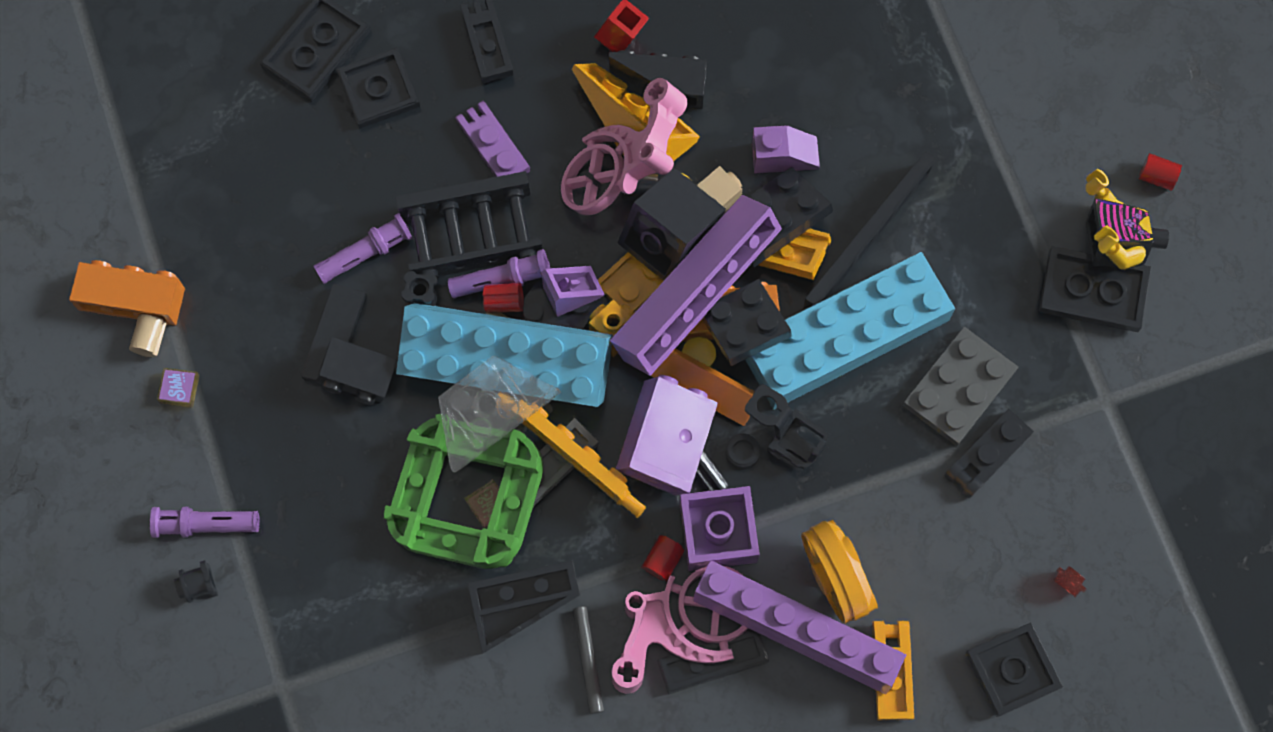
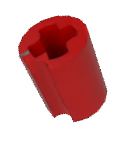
M1149 153L1141 168L1138 179L1172 191L1180 176L1182 165Z
M521 283L490 284L484 286L483 305L486 313L523 311L524 295Z
M659 535L641 567L650 575L667 582L685 550L674 540Z

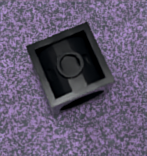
M674 168L634 202L617 243L664 281L720 220L726 208Z

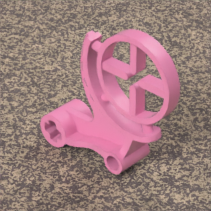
M663 78L654 79L645 89L644 100L651 107L648 124L644 130L638 132L626 126L611 125L597 129L582 138L587 148L580 151L572 159L564 172L561 182V195L568 207L581 215L597 214L611 205L621 191L625 194H632L636 189L638 180L654 173L666 175L672 170L674 162L666 154L667 143L672 130L676 126L678 117L686 109L687 98ZM603 142H617V143H620V144H619V145L616 147V149L614 150L612 147H610V146H608V145H606V144H599V143H603ZM604 154H611L613 156L615 170L601 172ZM590 159L589 172L594 175V178L602 184L611 182L604 194L597 200L598 187L593 184V181L585 175L576 177L581 168ZM586 187L583 205H576L573 200L572 190Z
M707 566L692 573L686 579L683 586L675 584V577L670 575L665 591L647 595L634 591L627 595L625 613L629 618L635 619L624 651L612 668V683L619 692L630 694L641 687L644 677L646 650L652 643L661 644L674 655L697 663H719L734 658L732 649L728 647V642L742 635L748 629L747 627L742 625L730 634L717 636L720 614L713 611L710 635L695 628L685 613L684 605L704 607L694 602V597L685 596V593L696 579L703 576ZM724 566V567H726V568H728V569H730V570H732V571H734V572H736V573L742 575V574H741L740 572H738L737 570H735V569H733V568H730V567H727V566ZM671 591L679 594L678 612L683 626L679 629L676 628L669 609V595ZM633 602H637L641 605V607L635 609L632 608L630 604ZM690 632L701 641L719 643L720 651L696 646L688 641L684 635ZM624 668H631L632 674L638 677H632L631 682H624L623 675L618 674V672L623 673Z

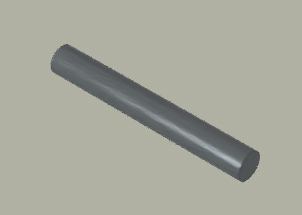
M577 607L573 609L589 711L590 714L604 712L587 607Z

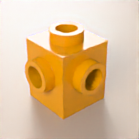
M614 300L607 306L601 304L589 317L591 320L589 322V331L613 334L614 336L631 318L634 312L625 304L620 306ZM613 321L617 324V326L611 327L609 325ZM612 345L611 355L614 357L618 352Z

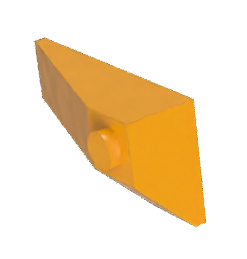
M596 63L573 65L572 71L605 127L622 125L638 132L646 128L651 106L645 102L644 96L641 97L627 92L628 86L625 82ZM678 118L676 126L669 136L666 154L674 162L697 143L700 136Z

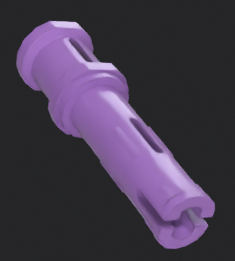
M397 213L392 221L377 229L375 227L369 229L370 231L367 232L368 236L340 250L326 260L313 265L323 284L378 253L380 255L387 254L389 248L405 239L408 241L412 240L413 237L400 214Z
M543 249L537 251V255L518 259L516 256L511 257L507 264L449 278V292L454 299L483 291L484 286L490 284L521 283L523 286L526 281L542 278L541 272L545 269H550V264Z
M152 507L150 533L152 538H158L160 534H180L182 538H188L193 533L259 531L258 511L198 512L193 511L189 507H182L181 510H160L159 507Z

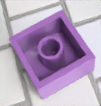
M750 486L680 494L679 505L688 571L706 567L710 560L723 566L758 562L760 553Z

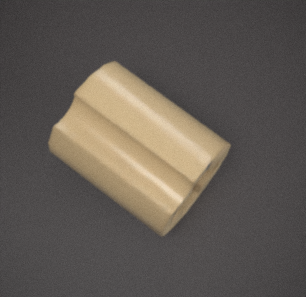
M140 314L129 350L142 356L157 357L167 323L163 322L161 318Z

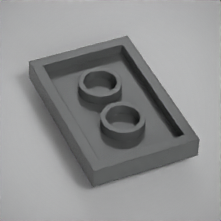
M963 327L902 406L957 447L1019 367L969 329Z

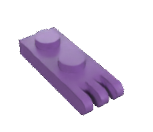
M484 101L477 104L480 112L483 114L480 117L473 107L466 110L471 119L470 123L466 121L462 114L455 117L457 123L495 177L524 171L530 172V166Z

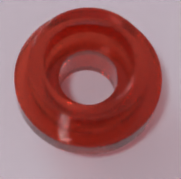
M1070 566L1065 571L1058 567L1056 570L1058 574L1053 580L1076 598L1080 591L1084 593L1087 590L1082 585L1086 579Z

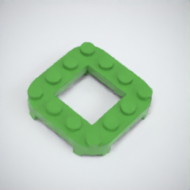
M436 414V418L426 421L416 430L413 428L407 437V441L410 443L408 454L391 506L386 505L384 510V519L387 520L388 529L392 537L399 544L415 553L482 569L506 567L518 553L524 539L543 474L542 454L533 442L518 430L513 429L512 432L455 420L447 414ZM446 455L505 468L487 529L478 530L427 518Z

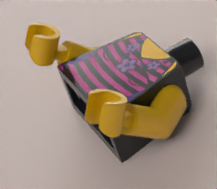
M1096 169L1086 177L1088 182L1085 187L1086 192L1089 195H1095L1086 220L1093 266H1117L1119 269L1125 270L1133 266L1145 264L1151 248H1167L1169 231L1167 229L1152 228L1149 212L1145 208L1126 205L1118 201L1112 192L1105 188L1108 186L1109 181L1103 171Z

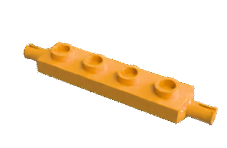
M503 391L496 396L495 401L507 409L511 416H514L615 500L617 504L624 506L636 518L644 512L646 506L631 495L628 486L625 484L628 481L626 477L617 469L612 467L608 470L599 463L601 457L589 446L585 445L584 448H581L573 441L575 436L565 426L559 424L556 427L547 420L549 415L541 406L535 402L529 405L523 399L518 402L509 393Z

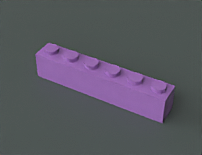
M740 196L612 337L610 342L624 362L649 376L654 373L782 230L769 206L747 196Z
M711 560L694 594V602L885 695L892 688L906 657V654Z

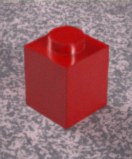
M622 0L594 38L612 52L625 50L649 20V17L628 0Z

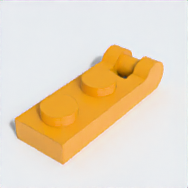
M873 621L872 638L886 644V638H897L898 647L892 648L906 654L892 688L886 695L876 690L877 721L913 720L914 702L909 621H897V624Z

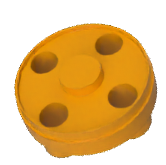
M834 520L822 521L801 533L803 546L811 564L813 575L835 614L843 624L849 621H856L878 608L877 601L861 567L859 556L849 537L845 536Z

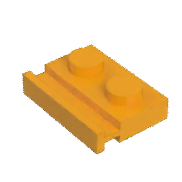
M808 229L761 262L759 266L814 280L826 254L825 250L831 243L830 234Z
M628 252L602 275L598 282L610 301L614 300L620 306L625 304L635 313L661 285L663 280Z

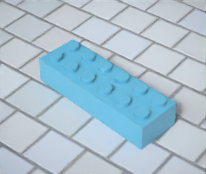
M920 252L786 319L785 321L791 329L792 337L745 360L759 385L765 384L782 394L788 403L948 322L955 307L923 253ZM766 397L773 410L776 409V402L772 398Z
M414 303L404 308L396 374L598 407L604 402L612 349L610 340L613 334Z

